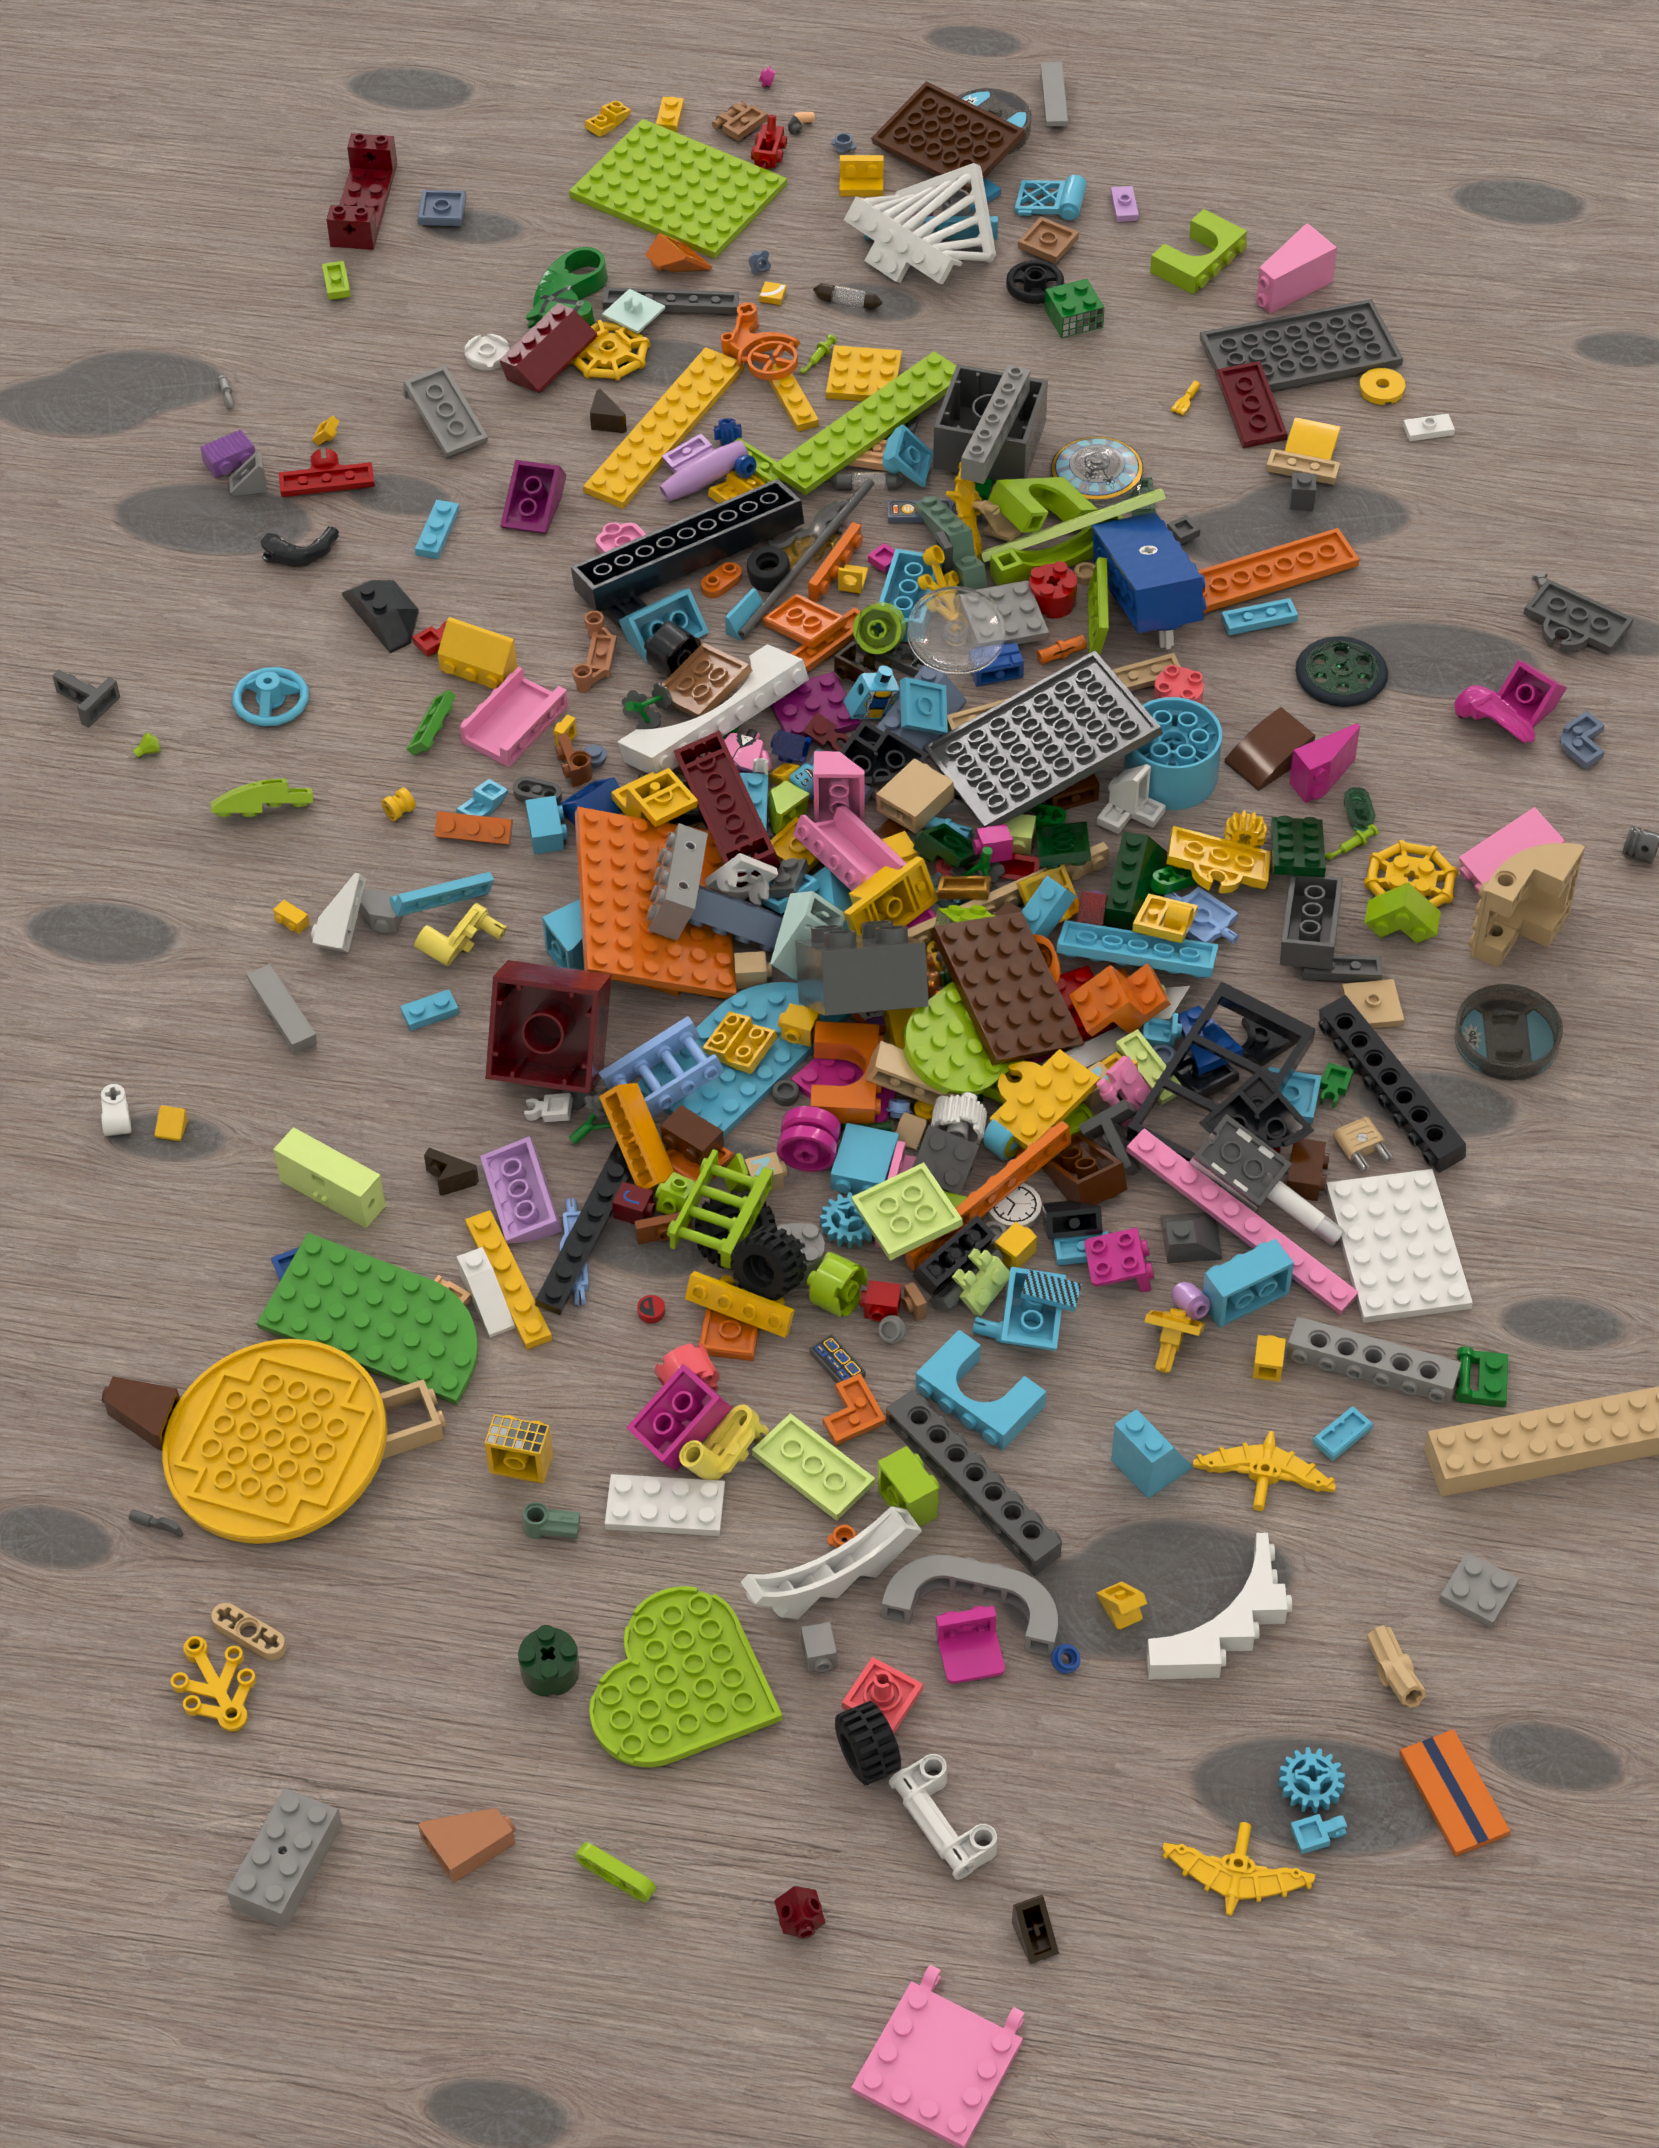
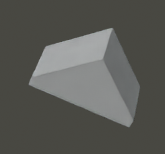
M257 450L229 477L231 495L238 496L267 492L261 451Z

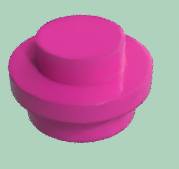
M770 66L767 67V70L762 69L759 78L764 88L765 86L771 87L776 71L772 70Z

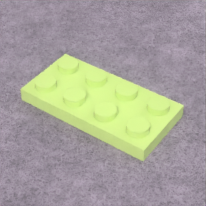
M791 1413L752 1449L753 1457L836 1521L875 1485V1478Z

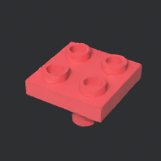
M872 1657L842 1701V1708L849 1710L867 1701H872L883 1712L893 1733H895L923 1691V1683Z

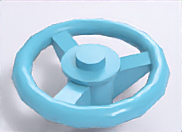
M266 667L250 672L238 682L232 693V705L237 715L250 724L262 727L279 726L294 720L303 712L309 701V687L305 680L294 671L281 667ZM245 688L257 693L256 701L260 706L259 716L250 713L244 708L242 694ZM300 693V699L296 706L286 713L270 717L272 709L280 707L285 702L286 695Z

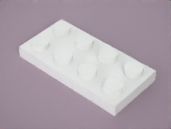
M611 1474L605 1530L720 1536L725 1481Z

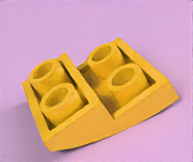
M1295 417L1285 451L1332 460L1341 427Z
M729 1011L702 1049L710 1056L715 1054L720 1062L737 1070L752 1074L778 1037L775 1030L754 1025L751 1017Z

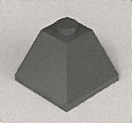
M1202 1212L1160 1215L1167 1263L1222 1260L1217 1223L1209 1214Z

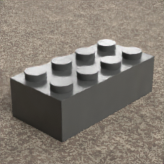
M1291 875L1281 942L1280 965L1332 970L1343 877Z

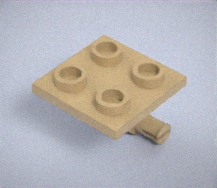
M976 500L973 502L974 510L984 514L989 523L982 530L983 534L1007 541L1020 537L1022 532L1000 512L998 505H994L988 500Z

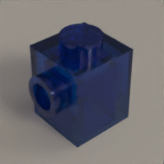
M778 729L777 734L775 733L771 739L772 754L779 755V761L792 764L793 760L806 762L812 738Z

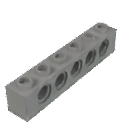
M1007 365L961 457V479L984 484L1030 391V369Z
M1299 1316L1296 1318L1286 1358L1299 1364H1309L1319 1367L1324 1371L1337 1372L1347 1375L1352 1379H1362L1375 1383L1380 1387H1390L1408 1395H1418L1429 1398L1433 1402H1443L1446 1404L1451 1402L1461 1366L1459 1361Z

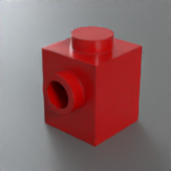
M868 1280L867 1291L862 1290L860 1297V1307H864V1318L881 1322L887 1316H899L902 1284Z

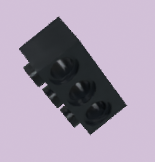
M978 1215L975 1216L920 1264L912 1276L930 1296L933 1295L952 1278L958 1269H962L971 1261L968 1255L974 1248L980 1252L984 1250L996 1236L995 1233Z

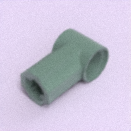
M532 1502L524 1507L523 1532L529 1538L539 1539L545 1535L577 1538L580 1512L547 1509L544 1504L539 1502ZM532 1519H539V1520H541V1521H539V1522H532V1521H530V1520H532Z

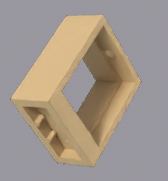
M424 1379L380 1393L386 1411L422 1399L430 1418L429 1422L387 1435L382 1459L444 1439L442 1428L446 1427V1422L442 1411L436 1412L434 1406L438 1404L433 1388L427 1389Z

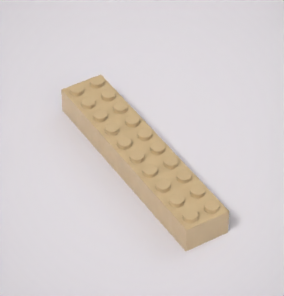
M1659 1386L1428 1431L1424 1451L1441 1497L1659 1455Z

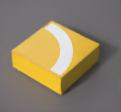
M765 281L759 295V302L781 305L787 292V285Z

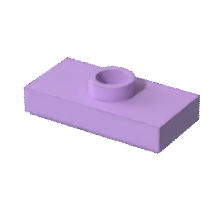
M1133 186L1111 187L1110 194L1116 222L1138 221L1139 214Z

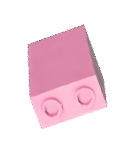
M1305 224L1260 266L1256 297L1258 305L1272 314L1332 283L1337 247L1311 225Z
M1534 807L1459 857L1461 865L1459 871L1466 881L1471 880L1473 882L1474 889L1478 894L1483 882H1489L1496 870L1513 855L1538 845L1565 843V840Z

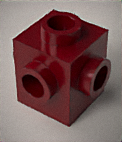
M794 1886L774 1900L783 1934L797 1936L800 1939L808 1938L815 1934V1930L826 1923L822 1912V1905L815 1889Z

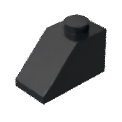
M1075 1201L1042 1203L1043 1227L1048 1239L1103 1234L1101 1206Z

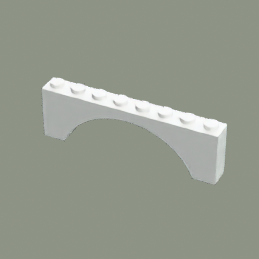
M768 644L749 656L753 671L749 674L746 682L730 699L720 706L697 718L680 724L656 729H636L619 740L617 743L624 762L648 774L651 772L657 774L667 768L673 770L679 766L674 750L719 730L722 737L808 681L809 677L803 659Z

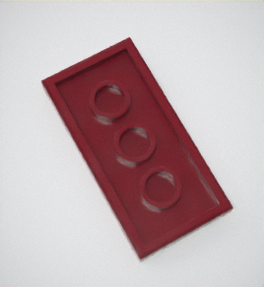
M1257 361L1216 369L1215 375L1242 448L1287 440L1288 434L1261 362Z

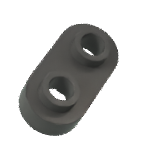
M521 777L513 783L514 797L521 802L556 796L558 805L562 800L561 787L554 782L532 777Z

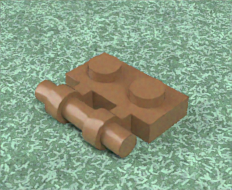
M741 101L730 106L729 111L719 114L716 120L712 122V127L715 130L723 127V133L740 141L765 123L768 113L752 104L747 107L746 103Z

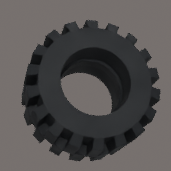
M763 1226L741 1240L734 1247L735 1251L731 1253L730 1258L733 1261L730 1263V1267L734 1270L732 1274L734 1280H738L740 1289L744 1288L748 1292L771 1301L779 1300L804 1279L805 1274L803 1272L807 1270V1264L803 1263L806 1260V1256L801 1252V1244H797L794 1241L796 1238L792 1234L788 1235L787 1230L783 1228L778 1230L777 1226ZM764 1258H766L770 1262V1264L773 1267V1270L768 1267Z
M867 1701L836 1715L835 1730L838 1742L850 1769L861 1783L867 1786L901 1770V1755L896 1738L886 1717L877 1705L872 1701Z

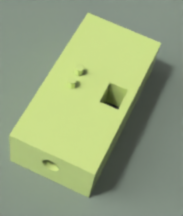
M293 1127L273 1149L281 1182L360 1226L367 1228L386 1207L380 1174Z

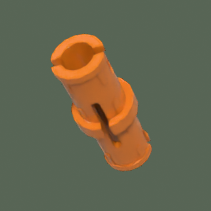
M1081 634L1065 641L1058 640L1055 645L1037 650V658L1041 665L1059 658L1063 660L1072 653L1087 649V643Z

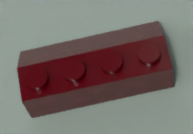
M557 303L499 361L507 381L541 393L598 335L574 309Z

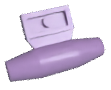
M699 434L662 455L664 463L674 474L659 486L660 491L667 502L693 494L727 475L734 469L737 458L742 455H749L741 440L713 449L712 444L702 434Z

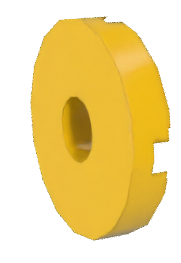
M1388 368L1368 370L1362 375L1359 382V390L1363 398L1377 405H1385V402L1396 403L1405 393L1406 385L1404 378L1398 372Z

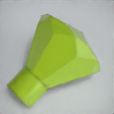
M149 732L144 734L139 746L133 749L138 758L144 754L159 753L161 751L158 738Z

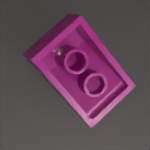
M515 460L500 525L501 528L547 533L562 498L567 476L559 465Z

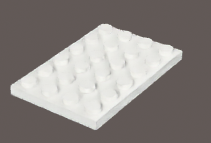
M1433 1169L1326 1182L1325 1189L1334 1221L1344 1229V1233L1339 1239L1352 1286L1359 1292L1356 1300L1363 1323L1472 1308L1473 1302Z

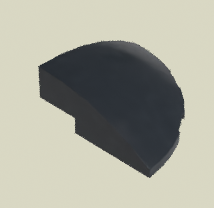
M864 719L840 750L843 755L865 771V783L867 784L887 783L914 758L923 763L929 755L888 728L883 732Z
M1261 1069L1199 1122L1211 1134L1223 1117L1228 1114L1271 1148L1289 1146L1302 1140L1314 1131Z

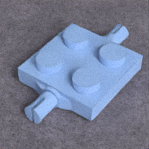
M1197 887L1193 892L1184 897H1180L1174 892L1164 896L1165 898L1198 905L1197 915L1186 935L1190 940L1212 943L1217 938L1224 937L1232 944L1238 941L1239 935L1228 929L1238 919V912L1200 887Z

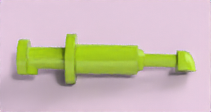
M828 334L827 340L824 343L819 342L817 344V350L809 358L807 366L800 368L802 374H806L809 368L813 365L815 366L824 355L830 354L831 350L829 347L837 342V338L834 335Z
M1371 824L1363 833L1360 830L1355 831V836L1339 845L1338 850L1333 853H1326V859L1332 860L1338 854H1345L1358 845L1365 846L1367 838L1379 834L1377 827Z

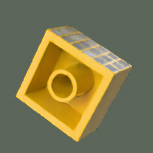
M494 1414L485 1440L489 1473L544 1484L553 1458L550 1426L540 1421L530 1422L510 1415L500 1416Z

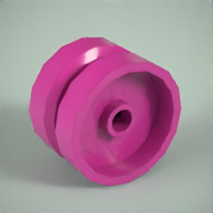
M801 1106L787 1111L782 1120L777 1155L785 1164L801 1171H823L831 1167L836 1158L837 1143L839 1142L841 1131L840 1122L833 1114L818 1107Z

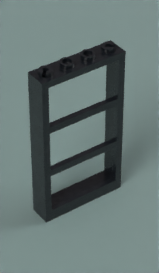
M1221 982L1130 1122L1127 1130V1140L1131 1142L1145 1128L1142 1124L1164 1089L1208 1112H1212L1219 1105L1171 1080L1193 1044L1253 1075L1261 1069L1282 1092L1313 1043L1315 1028ZM1219 1005L1296 1043V1046L1278 1074L1200 1035ZM1145 1128L1189 1162L1196 1154Z

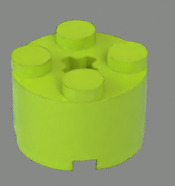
M877 602L864 608L856 616L853 623L855 639L863 650L872 654H882L892 650L902 641L906 632V622L903 613L894 605L886 602ZM879 623L884 628V631L878 633V628H875V625Z
M828 1252L817 1271L813 1270L807 1278V1285L810 1286V1302L839 1317L841 1315L849 1316L860 1303L861 1293L859 1292L862 1285L867 1287L868 1271L851 1260Z

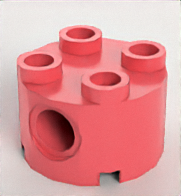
M1176 665L1166 666L1165 670L1156 678L1154 700L1165 697H1179L1202 704L1204 691L1202 674L1198 671Z
M693 1343L680 1346L662 1357L664 1363L661 1366L659 1363L655 1366L654 1372L662 1385L671 1378L682 1364H685L715 1392L718 1390L716 1383L719 1380V1373L702 1344L698 1343L697 1348L694 1347Z

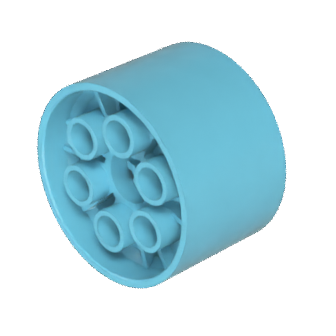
M1165 697L1143 704L1142 706L1161 726L1163 734L1125 755L1123 771L1145 764L1151 766L1148 797L1166 805V810H1182L1200 804L1212 794L1218 780L1222 743V728L1219 720L1207 707L1190 699Z

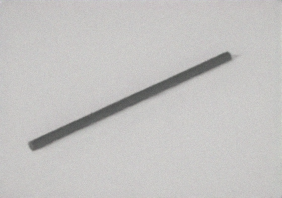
M868 478L791 568L785 578L780 581L738 631V635L741 638L748 636L875 485L872 479Z

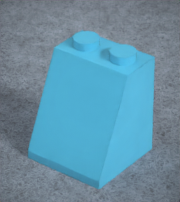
M579 899L543 916L542 921L545 948L557 966L584 970Z
M1137 1409L1114 1424L1111 1461L1148 1499L1192 1469V1465Z

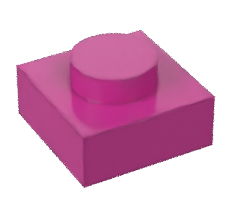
M883 543L868 555V562L882 572L887 573L895 550L886 543Z

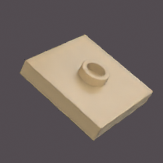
M1394 979L1342 984L1343 996L1346 995L1373 1029L1404 1025V1017Z

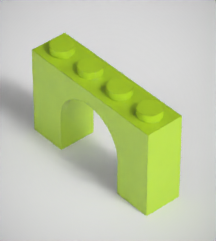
M1203 209L1191 220L1189 238L1209 247L1213 251L1202 256H1191L1164 243L1151 255L1150 273L1194 295L1200 288H1204L1210 279L1216 277L1220 270L1229 265L1239 253L1245 251L1247 247V230Z
M1064 477L997 480L988 499L994 505H998L1000 512L1022 533L1039 532L1048 514L1046 509L1056 514L1063 522L1098 510Z

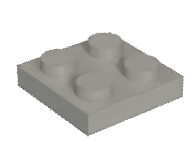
M1466 1552L1442 1591L1439 1601L1492 1628L1518 1585L1519 1578Z

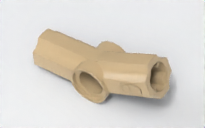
M1383 1625L1374 1628L1373 1631L1367 1634L1366 1639L1377 1661V1672L1384 1687L1390 1686L1402 1704L1407 1705L1409 1708L1418 1706L1426 1698L1425 1688L1415 1675L1409 1655L1402 1653L1391 1627Z

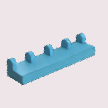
M491 872L482 873L398 894V897L392 896L390 897V904L396 916L400 917L487 895L490 892L494 878Z

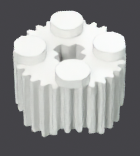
M970 1092L963 1093L961 1096H939L933 1108L931 1126L980 1144L984 1138L987 1111L986 1108H983L984 1105L977 1101V1096Z

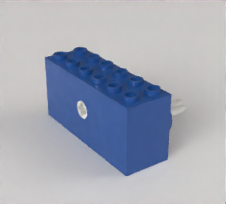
M1156 512L1092 525L1094 565L1098 557L1107 558L1109 591L1137 633L1159 630V647L1171 649V646H1174V629L1180 628L1187 623L1203 620V610H1206V601L1202 589H1205L1203 574L1197 571L1195 563L1190 561L1188 553L1182 550L1180 542L1175 540L1173 532L1168 530L1165 521L1161 520Z

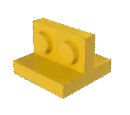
M840 155V196H883L884 155Z

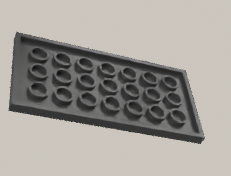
M1372 299L1200 332V341L1215 372L1216 369L1260 361L1271 391L1365 373L1374 368L1401 366L1403 363V357Z

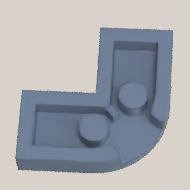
M1588 711L1566 724L1560 740L1563 751L1581 767L1587 769L1604 756V751L1591 739L1601 734L1605 725Z

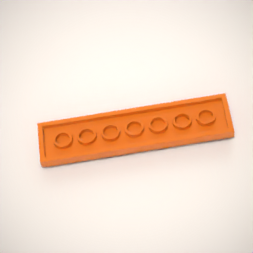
M1339 528L1198 570L1205 579V589H1202L1206 601V610H1203V614L1359 566L1360 559Z

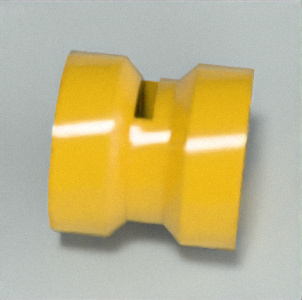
M404 787L398 789L395 792V796H387L381 800L385 814L392 821L401 818L404 812L409 813L416 809L413 796Z

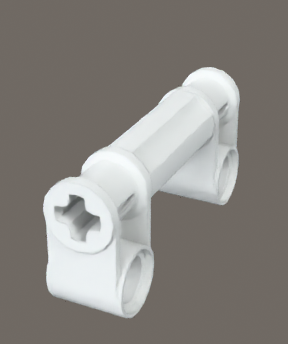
M929 1754L911 1766L895 1773L889 1780V1785L901 1795L903 1805L935 1848L940 1858L948 1862L953 1870L952 1875L956 1880L963 1879L996 1856L997 1834L992 1826L979 1824L958 1837L930 1797L937 1791L942 1790L947 1784L946 1761L938 1754ZM931 1770H937L940 1772L938 1775L935 1776L927 1774ZM980 1840H987L990 1842V1844L987 1846H979L977 1842Z

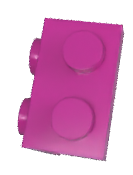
M1137 1227L1085 1240L1086 1256L1093 1286L1099 1287L1136 1278L1141 1292L1152 1290L1150 1279L1155 1278L1151 1262L1146 1263V1256H1150L1147 1240H1141Z
M976 1606L971 1610L962 1612L948 1611L940 1616H936L935 1634L948 1683L957 1684L1004 1674L1005 1665L996 1634V1612L994 1606Z

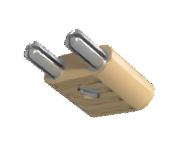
M1364 1117L1342 1126L1333 1133V1138L1350 1161H1355L1361 1171H1366L1369 1168L1368 1163L1363 1157L1378 1151L1385 1162L1392 1159L1391 1153L1385 1146L1386 1140L1369 1117Z

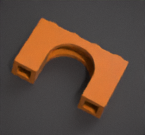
M815 1022L814 1058L850 1061L856 1064L864 1073L858 1081L846 1086L812 1085L810 1106L830 1112L838 1119L840 1124L874 1123L875 1115H880L881 1099H876V1093H881L882 1086L866 1080L871 1054L880 1041L884 1042V1035H879V1024Z

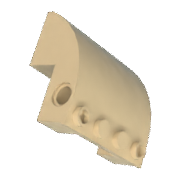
M1549 843L1522 850L1506 860L1496 870L1489 882L1484 881L1478 893V896L1482 898L1475 909V913L1478 915L1472 925V929L1475 932L1472 934L1468 944L1472 947L1470 957H1475L1499 968L1520 935L1549 947L1570 914L1585 846L1574 843Z

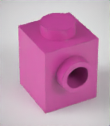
M1003 824L976 829V839L973 840L975 855L979 854L981 858L982 849L990 847L993 851L990 863L1012 860L1013 839L1007 825Z

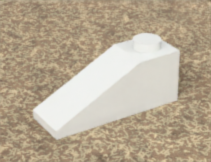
M354 873L319 916L317 924H314L311 932L312 943L316 946L349 953L366 878L361 874Z
M483 1247L457 1256L459 1275L466 1290L471 1293L472 1302L489 1338L514 1329V1321Z

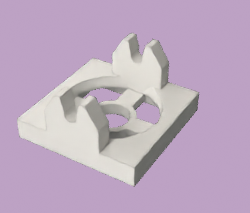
M739 853L705 878V882L709 888L743 901L749 897L750 901L760 906L761 899L768 900L770 894L769 882L778 876L777 868ZM754 870H756V871H758L759 873H761V875H759L758 877H756V876L752 875L751 873H752ZM741 872L747 873L745 876L738 877L737 875ZM738 882H749L744 887H736Z

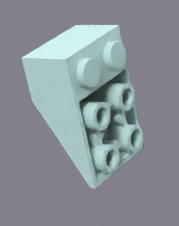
M813 891L791 893L770 964L797 981L795 941L811 940V927L842 925L843 927L844 913Z

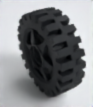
M737 1190L731 1191V1194L738 1196ZM742 1191L739 1197H748V1192ZM711 1198L710 1204L705 1201L702 1205V1209L731 1219L738 1217L740 1213L739 1208ZM766 1201L749 1235L763 1226H776L774 1214L771 1207L767 1206ZM695 1218V1231L720 1240L723 1238L727 1239L729 1229ZM697 1243L698 1250H701V1255L704 1258L708 1257L709 1263L714 1264L717 1261V1266L722 1269L724 1268L721 1266V1254H718V1250Z

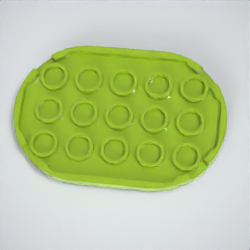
M951 982L928 1000L929 1006L916 1009L903 1029L902 1036H904L905 1044L903 1051L908 1064L923 1082L944 1094L949 1092L956 1094L970 1092L979 1095L997 1083L1001 1073L1007 1075L1009 1073V1065L1024 1061L1020 1060L992 1066L954 982Z

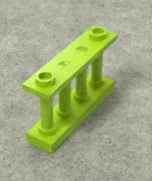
M713 1149L709 1158L703 1159L699 1171L700 1175L676 1221H671L667 1230V1236L670 1237V1248L674 1250L681 1238L718 1250V1254H721V1266L731 1269L730 1263L733 1260L730 1257L731 1253L735 1251L734 1247L749 1235L773 1187V1169L763 1166L759 1176L751 1177L719 1166L718 1151ZM713 1175L750 1187L751 1192L748 1197L744 1196L742 1198L708 1185ZM705 1196L737 1207L740 1213L738 1217L731 1219L697 1206L702 1197ZM694 1217L729 1229V1235L727 1239L723 1238L720 1240L688 1229L687 1226L691 1218Z

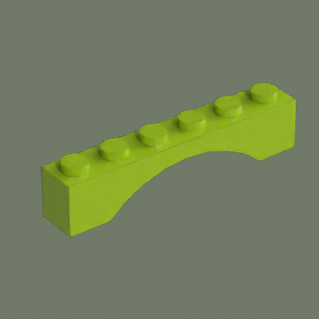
M1118 515L1098 523L1123 519V516ZM1092 525L1087 526L1067 541L1053 547L1035 551L1010 548L991 555L990 577L997 586L1029 581L1031 570L1035 567L1054 564L1058 561L1065 562L1070 567L1092 559Z

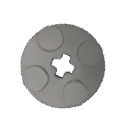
M781 1224L777 1226V1229L783 1228L787 1230V1234H792L796 1238L794 1241L802 1246L801 1252L806 1256V1260L803 1263L807 1264V1270L803 1272L805 1274L804 1279L796 1287L806 1286L809 1274L813 1270L817 1271L825 1256L823 1236L814 1224Z

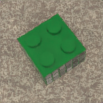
M1088 279L1045 289L1044 310L1061 338L1103 328L1104 305Z

